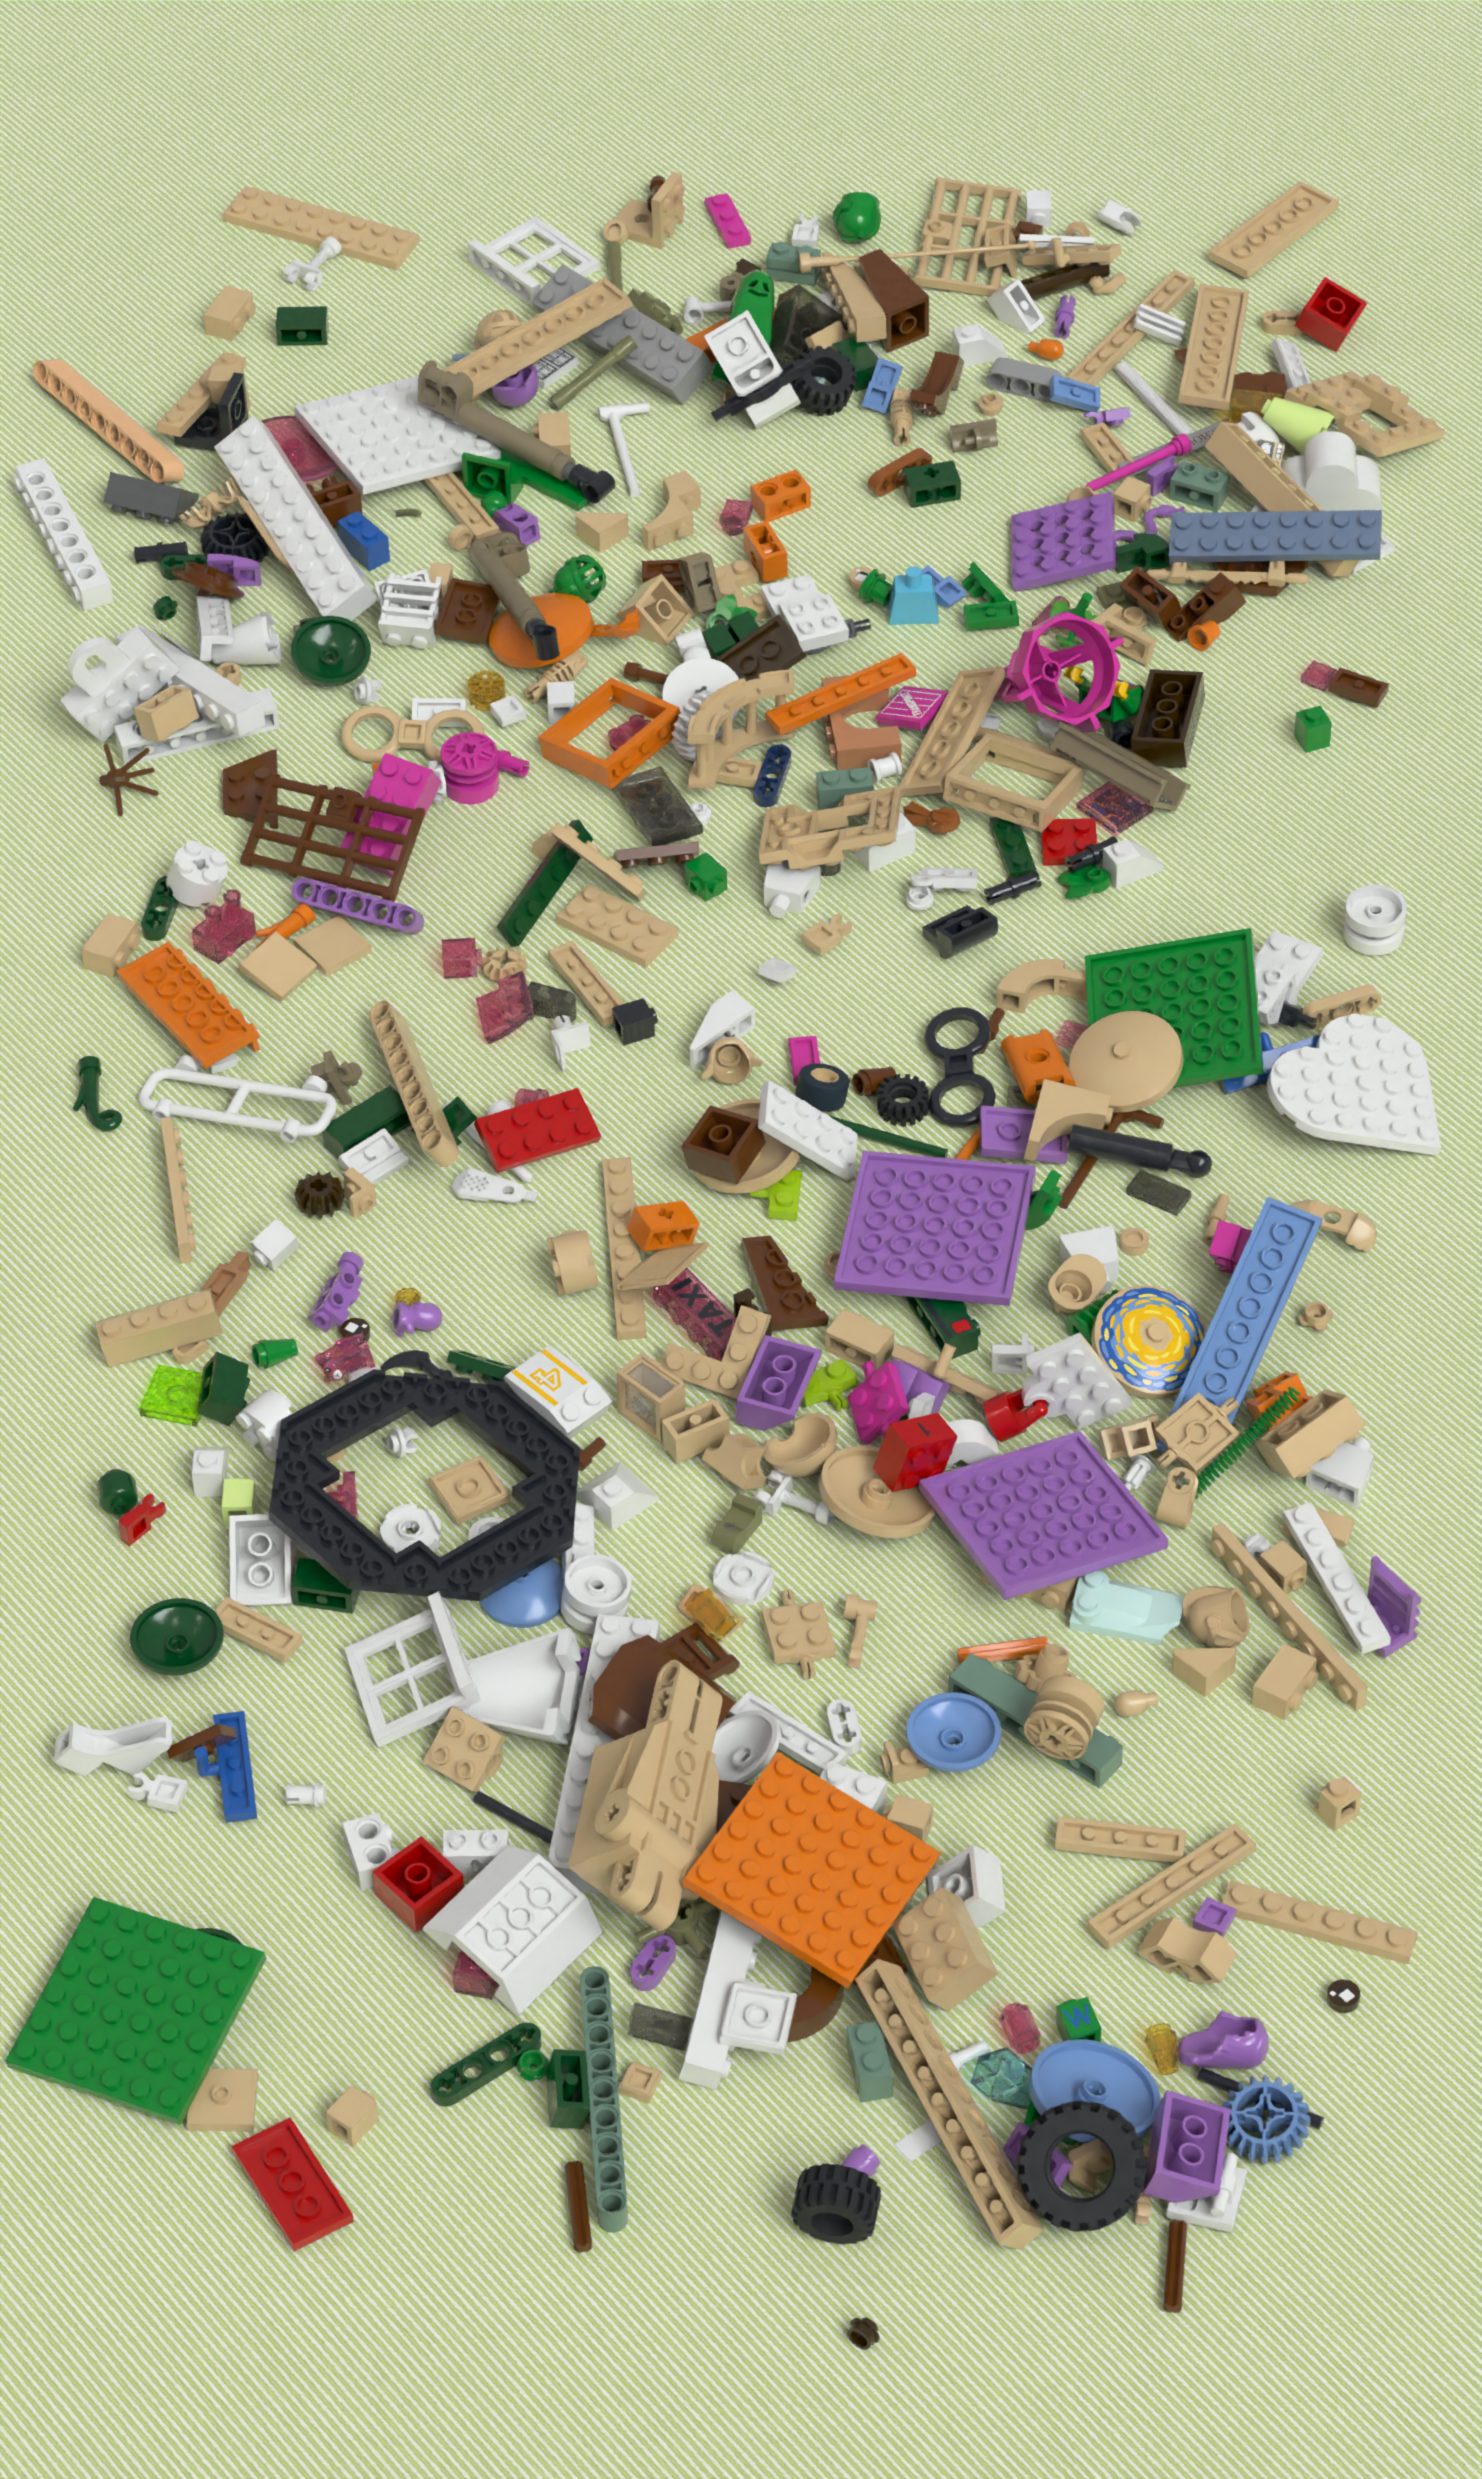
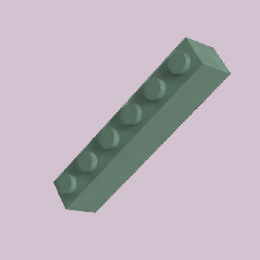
M971 1653L949 1675L948 1693H964L984 1701L996 1713L1002 1729L1036 1749L1028 1741L1024 1733V1724L1030 1715L1031 1709L1036 1704L1038 1693L1028 1689L1014 1676L1005 1674L997 1669L988 1660L981 1659ZM1094 1729L1087 1750L1081 1757L1073 1760H1061L1046 1756L1100 1789L1122 1765L1123 1745L1114 1737L1106 1736L1097 1729Z

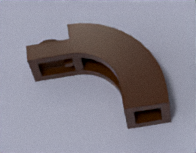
M812 1966L810 1985L796 2001L787 2042L802 2040L822 2030L835 2017L843 2001L844 1986Z

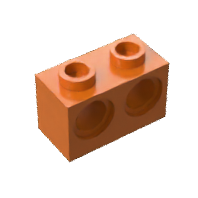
M796 469L750 486L751 506L764 522H771L811 507V487Z

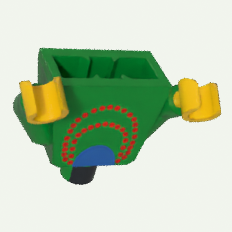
M1073 665L1067 667L1064 676L1075 682V686L1079 689V704H1081L1088 695L1092 682L1085 676H1081L1084 671L1082 668ZM1117 679L1110 706L1095 715L1111 722H1116L1138 714L1144 688L1141 685H1134Z

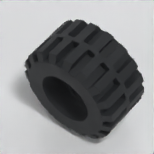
M816 346L815 350L812 347L808 348L806 353L802 352L799 355L796 363L810 354L815 364L803 370L802 376L790 382L801 402L798 407L802 410L806 408L808 410L807 413L810 414L815 412L818 416H823L824 413L830 416L835 411L838 413L842 410L843 406L847 405L856 384L857 373L854 372V364H849L850 359L848 356L843 357L841 351H833L832 347L827 346L826 349H823L822 346ZM813 377L825 378L832 385H823Z
M839 2164L813 2165L809 2169H804L801 2175H799L791 2217L794 2224L799 2226L801 2231L825 2242L854 2244L858 2241H864L873 2234L875 2229L881 2189L877 2186V2182L874 2179L869 2178V2175L855 2168Z

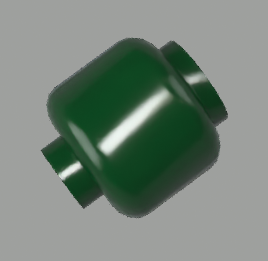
M113 1469L106 1472L97 1482L99 1505L104 1511L110 1514L123 1515L136 1506L138 1502L136 1480L130 1473L120 1469Z

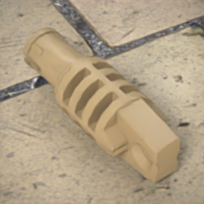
M895 388L892 402L890 403L891 426L895 431L894 442L899 446L901 438L902 446H906L910 443V428L913 425V403L910 400V390Z
M576 651L553 664V666L542 672L540 680L524 690L526 698L529 700L533 696L530 702L535 704L547 694V682H568L574 680L587 667L588 659L581 652Z

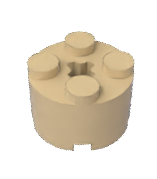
M587 1230L546 1239L550 1256L556 1255L551 1257L555 1277L561 1276V1278L556 1279L559 1296L599 1286Z

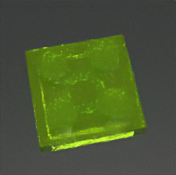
M158 1364L139 1407L140 1416L197 1427L202 1416L197 1413L202 1373Z

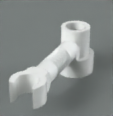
M690 296L685 300L684 319L688 324H699L704 318L703 312L730 311L732 300L700 303L697 297Z

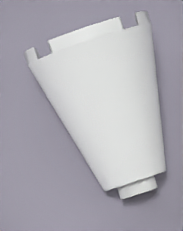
M269 612L261 613L233 627V645L212 644L211 661L213 660L216 665H221L225 662H234L238 665H275L281 663L280 639L278 633H275L271 625H275Z

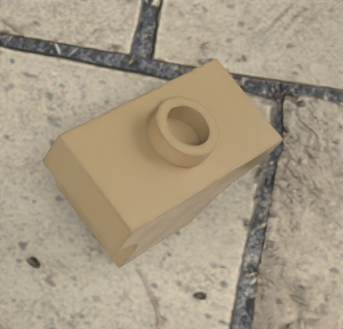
M1153 1414L1097 1430L1104 1459L1132 1457L1156 1450V1444L1159 1439L1154 1434L1155 1428L1159 1426L1157 1415Z
M746 1434L725 1435L720 1447L706 1448L702 1460L720 1472L724 1480L736 1484L742 1490L762 1488L767 1478L760 1466L761 1457L765 1449Z

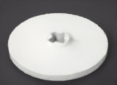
M710 658L688 660L677 666L667 677L663 687L662 700L680 707L682 712L683 706H686L688 700L694 698L697 692L700 693L705 690L714 693L723 686L739 680V678L730 667L718 660ZM741 708L733 712V721Z

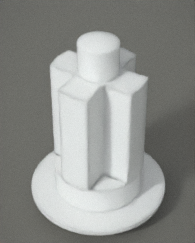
M1139 1454L1132 1457L1134 1463L1123 1477V1484L1129 1491L1131 1488L1137 1490L1148 1473L1156 1471L1153 1462L1143 1455Z

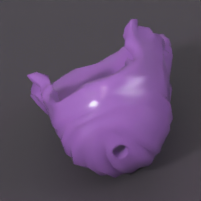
M1221 2010L1216 2020L1211 2022L1209 2028L1202 2032L1190 2033L1181 2038L1177 2048L1178 2058L1182 2065L1188 2067L1193 2064L1199 2068L1250 2069L1259 2066L1265 2060L1269 2048V2039L1264 2024L1258 2018L1236 2017Z

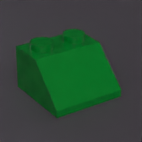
M463 452V483L473 497L482 499L489 491H498L505 496L507 505L515 502L524 487L522 467Z

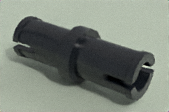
M186 541L170 544L157 542V545L134 547L136 564L150 561L160 562L163 557L168 555L188 554Z
M1112 836L1096 845H1087L1085 850L1065 858L1066 866L1077 862V864L1067 869L1070 873L1074 874L1090 865H1099L1101 860H1103V848L1117 843L1118 840Z
M1033 870L1016 878H1006V882L984 889V894L989 895L985 896L990 906L1011 897L1016 899L1020 897L1021 893L1041 887V881H1037L1040 879V876L1036 870Z

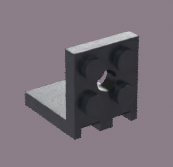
M233 373L218 403L219 409L208 407L181 437L174 436L175 444L217 451L214 446L249 419L243 373Z

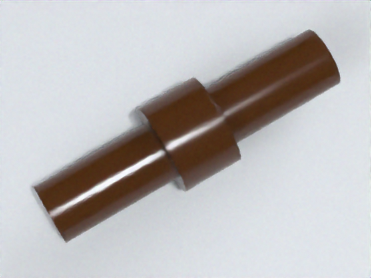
M995 1008L988 1021L991 1028L990 1039L979 1054H983L990 1041L996 1038L999 1032V1024L1005 1015L1003 1009Z
M597 1437L584 1450L580 1449L578 1468L580 1471L588 1467L592 1463V1458L606 1446L602 1438Z

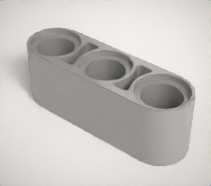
M1000 357L994 361L988 372L986 383L996 391L1049 402L1051 401L1050 379L1054 374L1063 376L1058 370Z

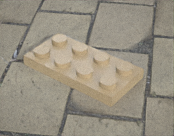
M588 884L556 915V924L644 968L678 936L677 927L591 884Z

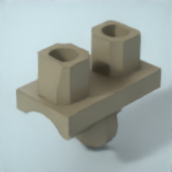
M982 420L950 426L952 451L960 452L972 449L979 451L985 447L997 446L996 420Z
M331 1050L324 1052V1062L311 1066L312 1075L318 1076L324 1081L330 1080L326 1082L328 1088L325 1093L331 1094L335 1099L340 1098L344 1105L352 1103L348 1089L350 1085L356 1086L359 1083L358 1080L362 1076L360 1066L353 1062H343L339 1065Z

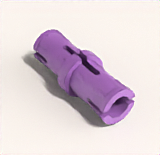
M1068 295L1061 297L1059 309L1055 314L1056 325L1054 335L1059 339L1061 332H1063L1062 339L1069 337L1070 327L1075 319L1073 311L1076 300L1071 295L1069 302H1066Z

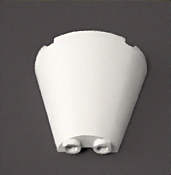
M564 1628L468 1660L481 1701L462 1709V1711L496 1730L559 1745L569 1744L568 1740L573 1738L584 1685V1675H579L580 1669L576 1664V1661L581 1660V1655L571 1628Z

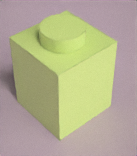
M224 1479L221 1506L224 1526H229V1516L252 1515L256 1513L257 1495L254 1479Z

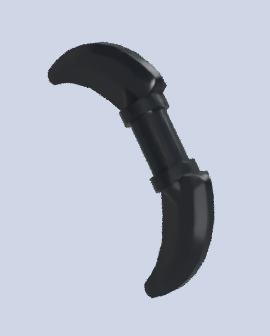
M419 1350L396 1354L381 1366V1370L401 1366L416 1367L427 1373L432 1379L446 1380V1376L453 1377L451 1371H444L434 1365L428 1352Z

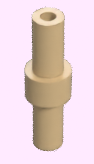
M1226 1194L1218 1196L1215 1208L1209 1213L1207 1219L1208 1228L1204 1236V1240L1207 1243H1212L1219 1220L1225 1221L1227 1218L1226 1209L1230 1198Z

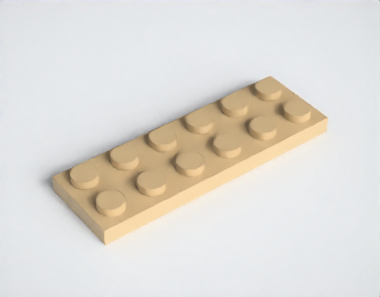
M1299 181L1208 251V259L1247 279L1337 210L1339 200Z
M1001 666L959 671L899 785L902 797L944 793L946 775L964 757L1006 676V672Z

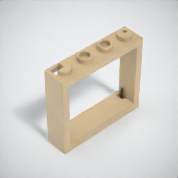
M987 733L946 775L943 799L1043 832L1082 789L1085 768L1075 762ZM988 752H995V756L988 754ZM987 760L1058 785L1041 802L970 777ZM1035 815L1039 816V821L1034 820Z

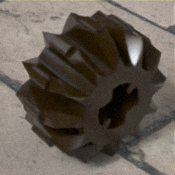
M318 1170L316 1175L312 1176L307 1173L305 1179L298 1180L295 1201H297L301 1213H306L309 1218L318 1215L322 1219L323 1215L327 1214L333 1217L334 1211L341 1210L345 1195L339 1177L333 1178L330 1172L321 1175Z

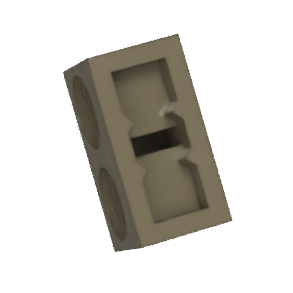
M699 552L677 559L687 603L691 610L700 613L716 608L717 602L721 599L712 556Z

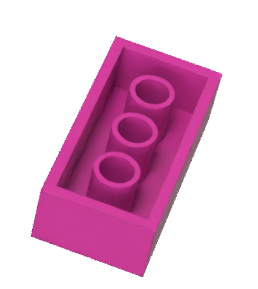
M385 753L364 797L373 796L378 801L412 809L417 807L424 808L426 816L442 781L429 768ZM358 808L352 822L359 823L364 808ZM373 811L368 826L407 835L412 820ZM347 832L340 847L350 849L355 834ZM364 837L359 852L398 861L403 845ZM356 862L358 865L392 877L394 872Z

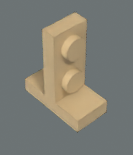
M1114 603L1091 620L1104 626L1108 637L1122 636L1124 643L1114 649L1143 665L1151 662L1156 639L1121 621L1123 607Z

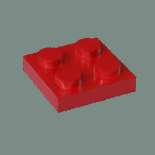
M1095 818L1053 819L1041 832L1043 866L1066 865V857L1085 850V847L1089 844L1096 845Z

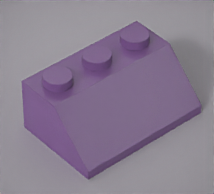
M765 1335L737 1398L736 1423L765 1431L794 1420L822 1355V1350Z
M1167 2090L1154 2113L1143 2194L1173 2203L1218 2195L1222 2178L1230 2109Z

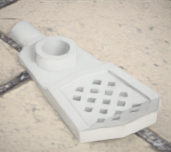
M471 1167L456 1176L451 1187V1191L458 1198L479 1201L495 1200L517 1203L523 1199L536 1202L538 1192L525 1190L523 1184ZM506 1192H512V1194H510V1195H506V1194H504V1193H506Z

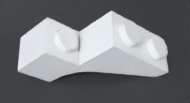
M158 1717L112 1730L90 1729L73 1722L56 1737L54 1763L85 1777L95 1768L100 1767L103 1762L134 1775L143 1768L148 1767L155 1758L170 1748L173 1741L171 1734L172 1720Z

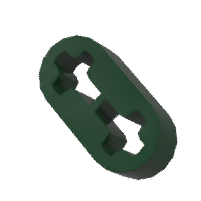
M200 554L165 556L160 561L161 574L167 580H181L172 574L173 568H184L186 562H195L208 566L207 557Z

